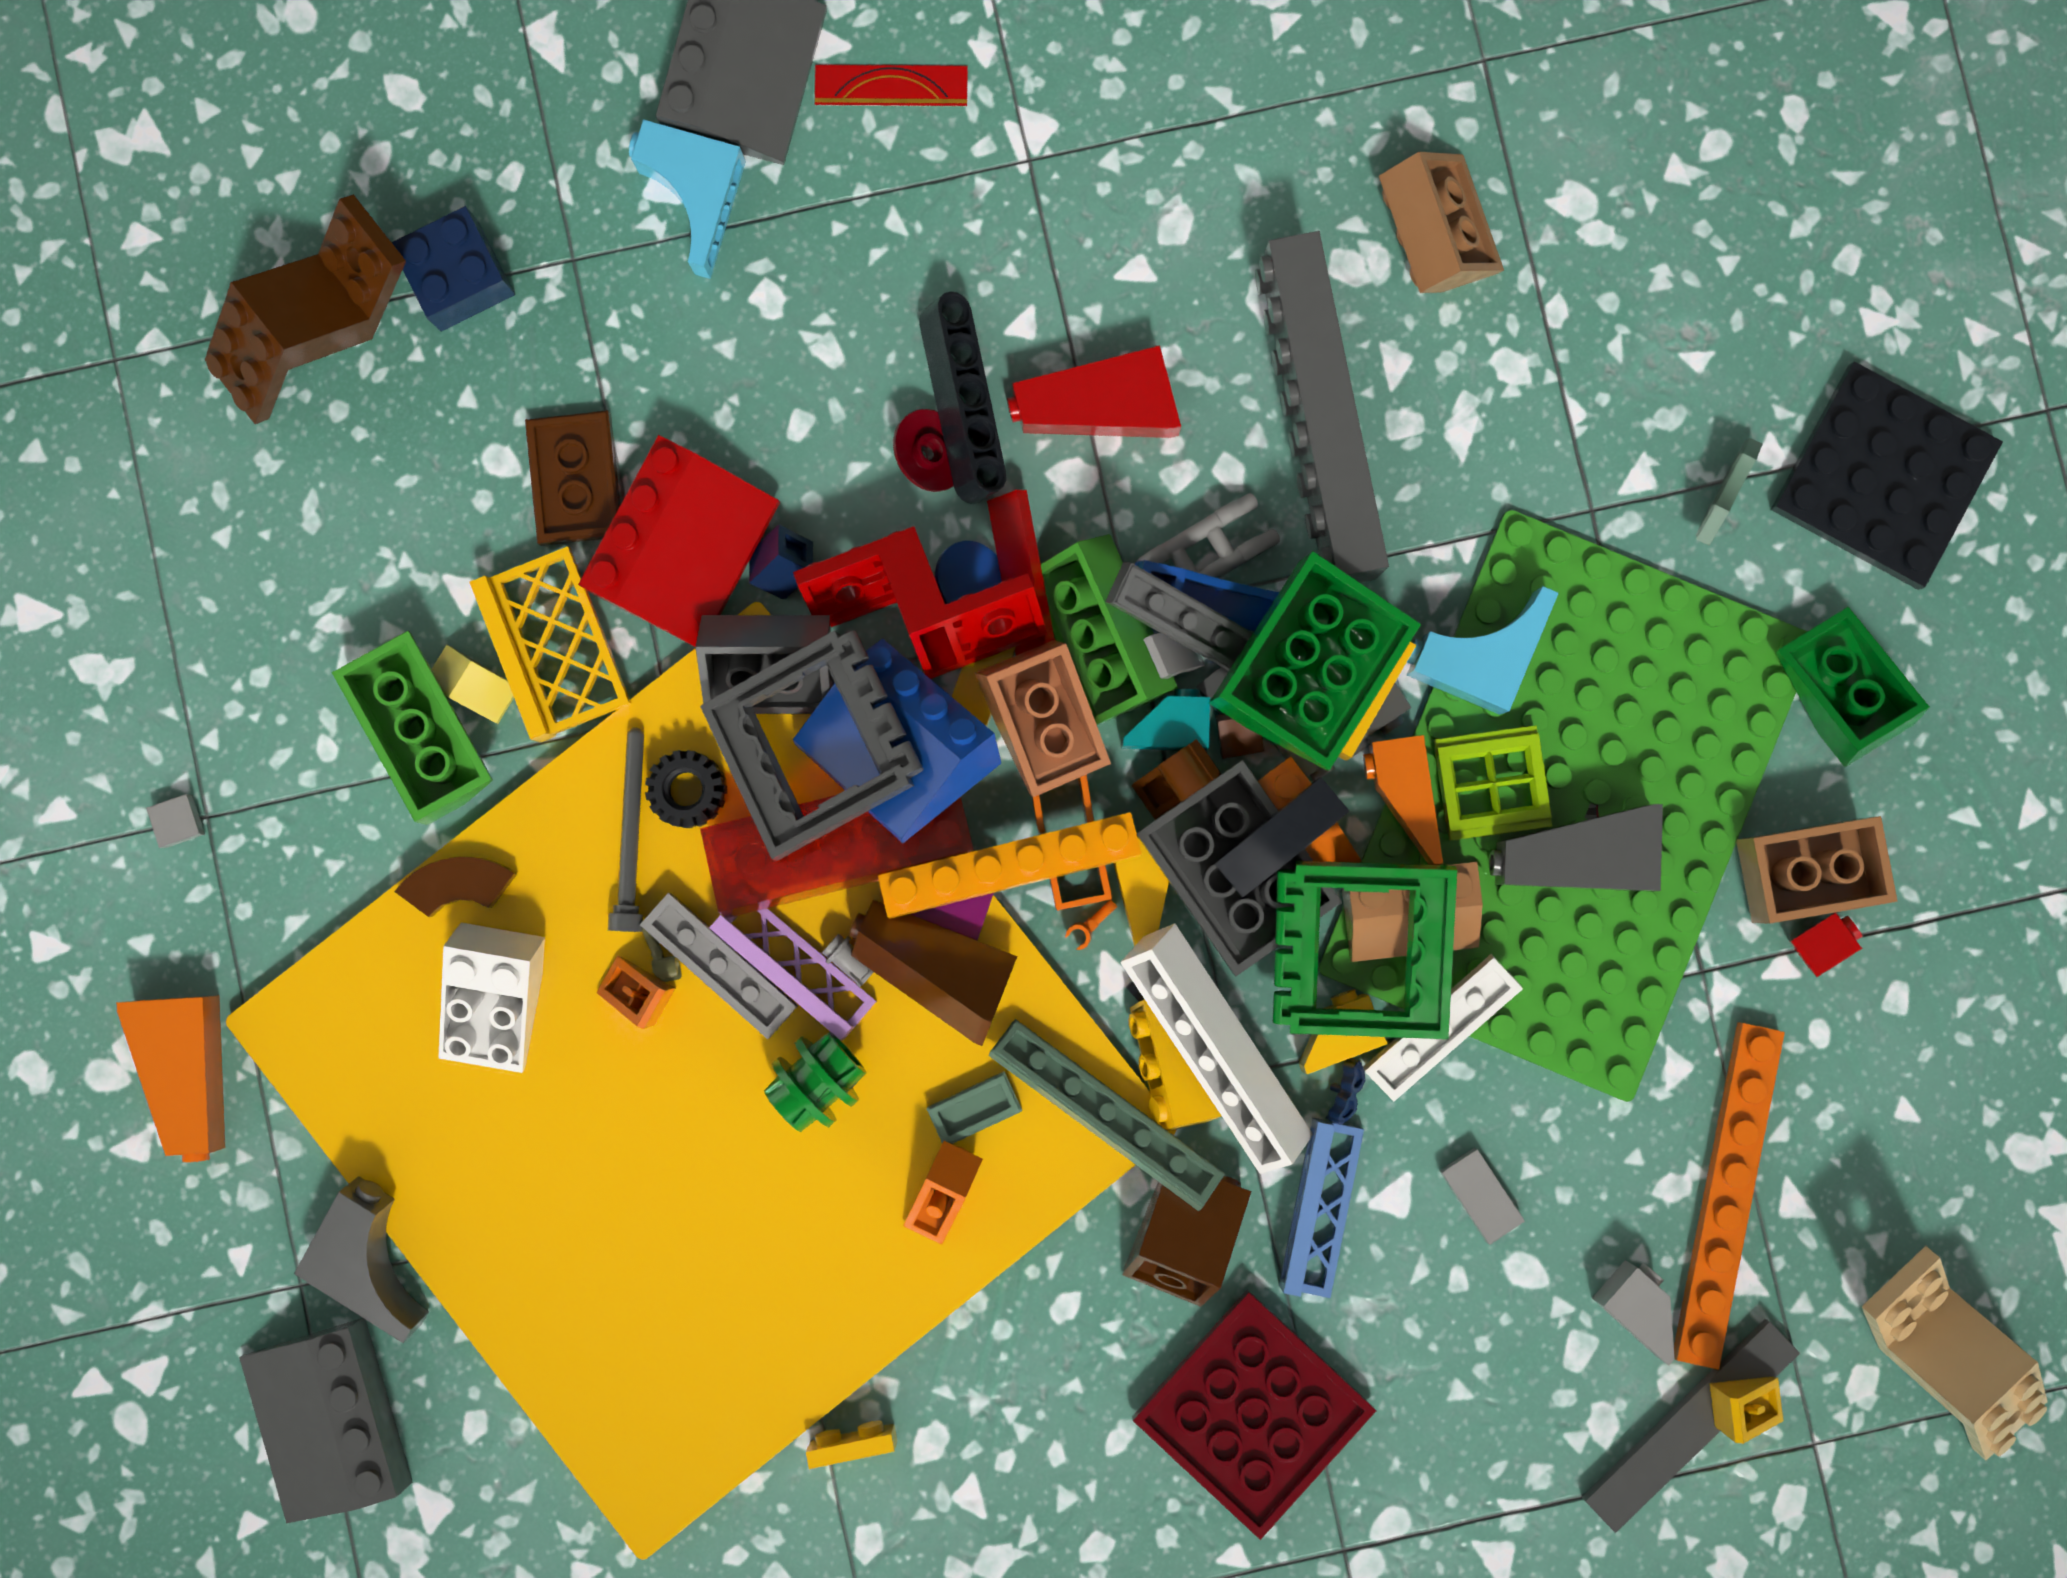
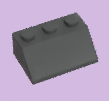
M702 615L695 648L703 704L830 633V615ZM827 665L752 706L755 714H812L832 688V676Z

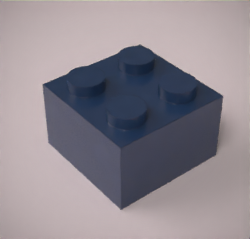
M466 206L392 242L406 260L403 272L426 318L441 332L515 296L479 221Z

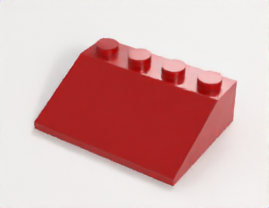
M658 435L578 585L606 602L695 647L701 616L721 615L775 514L780 501L702 456Z

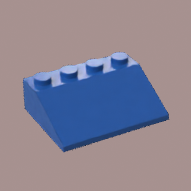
M882 638L866 650L869 659L856 668L859 670L864 666L873 665L888 696L885 700L876 704L875 707L878 708L886 703L892 704L907 734L904 738L893 744L896 747L903 742L910 741L923 767V771L911 777L914 784L913 787L868 812L898 840L904 843L1001 764V758L995 733ZM834 684L793 738V741L801 751L838 785L847 790L854 785L861 786L880 774L836 684Z

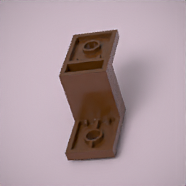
M354 194L339 199L318 254L230 283L205 361L211 374L221 380L231 393L236 406L240 410L245 411L254 424L270 418L288 370L373 339L405 266L406 260Z

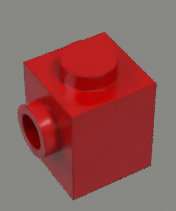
M1837 913L1831 914L1789 941L1815 977L1822 975L1863 949L1857 942V940L1863 937L1860 930L1848 915L1840 919Z

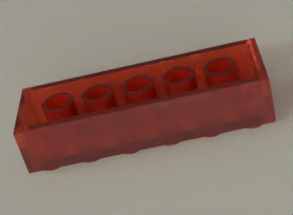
M834 796L798 805L803 815L806 816L819 809V804ZM962 796L904 843L898 840L867 811L778 861L771 859L752 816L700 828L718 912L726 918L879 881L877 875L975 851Z

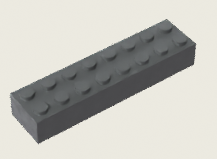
M1320 231L1269 240L1264 255L1259 258L1260 269L1255 270V281L1258 294H1265L1268 309L1263 311V320L1267 335H1274L1276 350H1273L1271 353L1275 375H1282L1285 391H1280L1283 415L1290 416L1293 432L1288 433L1292 457L1299 456L1302 472L1297 473L1298 491L1301 498L1307 497L1310 510L1309 514H1305L1307 534L1309 539H1316L1319 556L1359 583L1373 581L1389 567Z

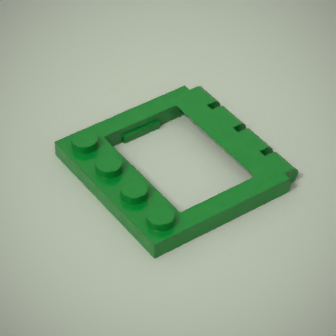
M1295 861V869L1278 870L1277 902L1294 903V907H1279L1276 909L1275 943L1292 946V949L1275 950L1274 985L1291 988V991L1279 990L1274 992L1273 1023L1290 1025L1291 1034L1448 1040L1457 889L1456 866ZM1321 887L1344 888V891L1389 893V890H1410L1404 1011L1316 1008Z

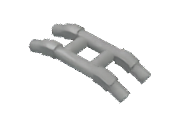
M1249 493L1214 511V513L1180 534L1153 548L1135 562L1147 560L1164 564L1171 559L1176 567L1220 578L1280 542V537L1276 530L1269 529L1236 547V549L1232 547L1221 528L1258 507L1256 497ZM1207 537L1219 559L1198 571L1185 550Z

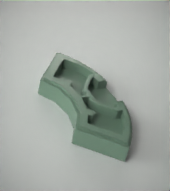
M1752 438L1744 441L1722 481L1723 484L1695 535L1697 536L1696 540L1710 546L1756 462L1762 443Z

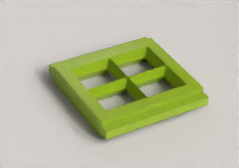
M1537 725L1434 740L1449 841L1552 826V815ZM1519 751L1525 752L1528 774L1496 778L1493 755ZM1485 757L1488 780L1456 784L1453 761ZM1529 782L1533 805L1501 810L1498 787ZM1490 789L1493 811L1461 815L1458 792Z

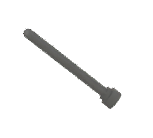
M637 727L631 728L627 733L618 905H613V913H608L607 931L642 932L640 924L643 922V915L639 914V906H635L644 732Z

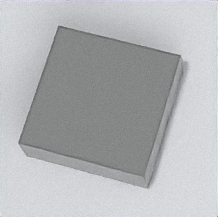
M185 794L146 808L159 848H167L205 835L193 795Z

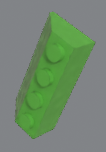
M1110 534L1076 542L1041 564L1055 641L1067 644L1097 726L1178 689L1174 677L1169 679L1160 678L1144 642V638L1154 635L1152 628L1105 602L1123 564Z
M410 631L404 632L331 672L414 822L425 825L433 823L465 805L493 781Z

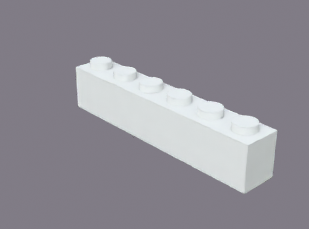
M1174 923L1144 936L1120 963L1258 1172L1262 1174L1292 1165L1313 1136L1308 1125L1177 925Z

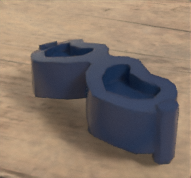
M1353 1058L1343 1062L1344 1073L1341 1085L1337 1083L1330 1085V1090L1338 1093L1335 1098L1334 1106L1329 1110L1328 1116L1325 1119L1340 1125L1348 1121L1357 1111L1358 1100L1356 1094L1361 1091L1366 1081L1362 1062Z

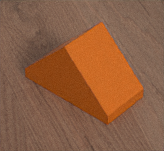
M617 956L596 993L637 1027L645 1029L656 1024L676 988L628 960Z

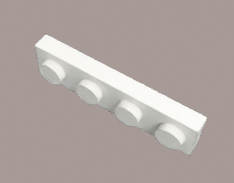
M1490 954L1451 989L1448 1040L1395 1038L1363 1066L1364 1071L1394 1102L1517 995L1523 987Z

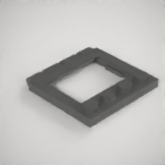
M834 630L700 706L773 860L778 861L913 787L914 784L911 777L923 771V767L910 741L903 742L896 747L893 744L904 738L907 734L892 704L886 703L878 708L875 707L876 704L885 700L888 696L873 665L864 666L859 670L856 668L869 659L856 631H850L841 636ZM827 665L880 775L861 786L854 785L819 804V809L804 816L752 706Z

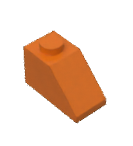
M943 1141L903 1226L942 1244L967 1197L983 1159L971 1154L962 1147Z

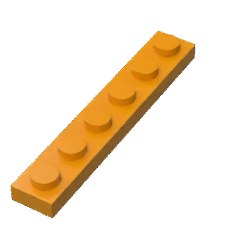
M1129 812L877 876L887 918L891 919L1139 857L1142 853L1132 814Z

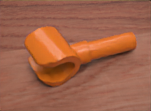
M1109 900L1084 923L1077 922L1071 925L1066 932L1065 938L1075 929L1084 931L1086 941L1081 943L1076 950L1084 949L1092 940V932L1117 908V905L1112 900Z

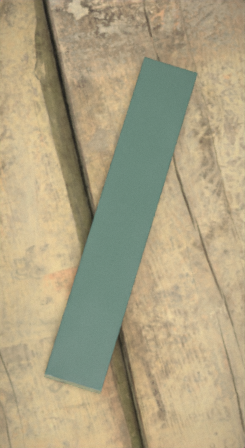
M1015 1019L990 1051L988 1056L1197 1211L1203 1208L1225 1175L1219 1168Z

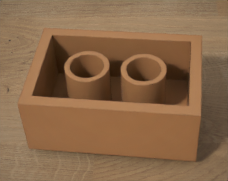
M1881 816L1859 818L1736 840L1752 923L1771 924L1898 902Z

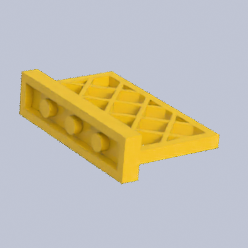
M568 546L492 577L482 576L469 582L530 740L538 742L557 736V733L632 704L589 593L578 585L582 576L572 550ZM564 560L569 576L563 589L561 590L544 583L543 579L549 566ZM538 570L535 578L527 575ZM518 578H523L533 583L523 606L510 601L504 586L505 583ZM573 584L578 594V597L573 594H570ZM540 586L560 594L551 617L531 610ZM567 598L581 603L585 612L578 629L558 621ZM513 607L521 610L518 618L515 615ZM528 613L548 622L538 645L525 640L521 630ZM588 623L594 636L585 633ZM555 625L575 633L566 656L546 649ZM582 637L596 642L600 653L593 668L573 660ZM528 646L536 649L533 658L531 656ZM543 653L563 660L554 684L541 679L538 674L537 666ZM603 663L609 675L600 672ZM571 664L591 672L581 696L561 687ZM598 676L612 682L618 697L617 699L602 705L588 699ZM543 685L551 688L548 697ZM558 692H561L579 701L572 717L557 722L552 706ZM586 703L594 706V708L582 712Z

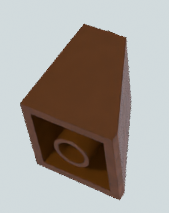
M1223 1176L1203 1208L1197 1211L1158 1182L1122 1275L1201 1307L1221 1289L1252 1191L1242 1188L1241 1183L1236 1179Z

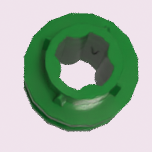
M828 1032L814 1044L807 1038L800 1037L794 1044L802 1057L793 1065L782 1057H778L772 1063L773 1069L778 1076L764 1090L765 1095L778 1113L799 1132H802L816 1120L829 1128L837 1120L830 1106L838 1098L850 1107L859 1101L853 1087L867 1072L852 1051L831 1032Z

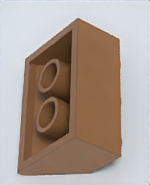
M1417 152L1379 175L1383 187L1382 195L1384 202L1392 212L1397 227V239L1405 249L1411 266V279L1418 287L1420 293H1442L1504 271L1463 154Z
M1477 862L1451 864L1450 866H1456L1457 868L1453 950L1478 948L1483 908ZM1341 888L1350 962L1407 956L1410 890H1389V893L1352 892L1344 891V888Z

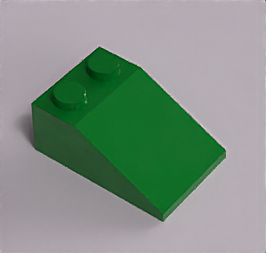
M1849 607L1786 644L1776 652L1815 729L1844 767H1847L1916 724L1930 708Z

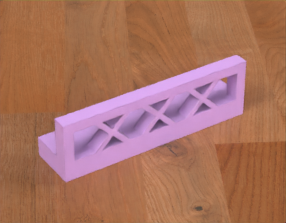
M747 891L724 917L720 915L709 927L841 1041H844L877 1002L832 963L827 964L825 962L827 959ZM748 904L761 914L762 933L744 934L732 924ZM767 920L780 931L768 932ZM787 936L792 940L795 960L778 962L774 960L769 954L768 937ZM763 938V949L751 939ZM799 947L813 959L800 960ZM819 963L825 968L827 988L808 989L802 983L801 965ZM795 965L796 977L783 966ZM832 975L844 986L832 987ZM852 991L864 1002L848 1022L834 1011L833 992ZM828 993V1005L816 994Z

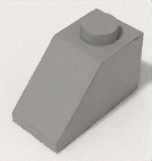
M1625 1260L1592 1299L1656 1357L1670 1365L1675 1359L1671 1299L1659 1287L1664 1280L1646 1264L1642 1263L1638 1268Z

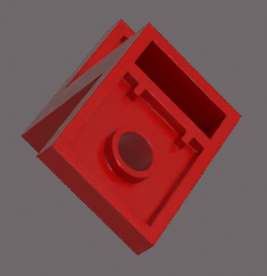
M915 526L902 531H895L884 538L863 546L853 547L847 552L821 562L811 563L807 567L793 572L798 588L811 615H830L831 627L897 603L923 671L930 679L1048 634L1035 589L1028 573L1016 578L1005 579L998 585L980 592L966 594L958 600L945 605Z

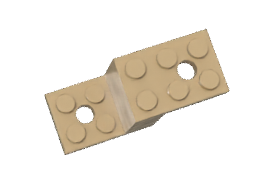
M1927 1246L1919 1251L1862 1306L1879 1349L1963 1423L1972 1449L1984 1460L1990 1458L1994 1453L1997 1456L2004 1454L2014 1444L2016 1440L2014 1434L2025 1423L2028 1426H2032L2046 1413L2047 1407L2045 1404L2048 1401L2038 1362L1949 1287L1940 1257Z

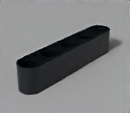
M950 291L944 293L921 312L919 325L954 489L961 500L966 503L976 504L1004 487L1006 469L972 310L969 302L963 295ZM968 434L973 438L974 444L969 439ZM977 475L981 478L983 485L979 482Z

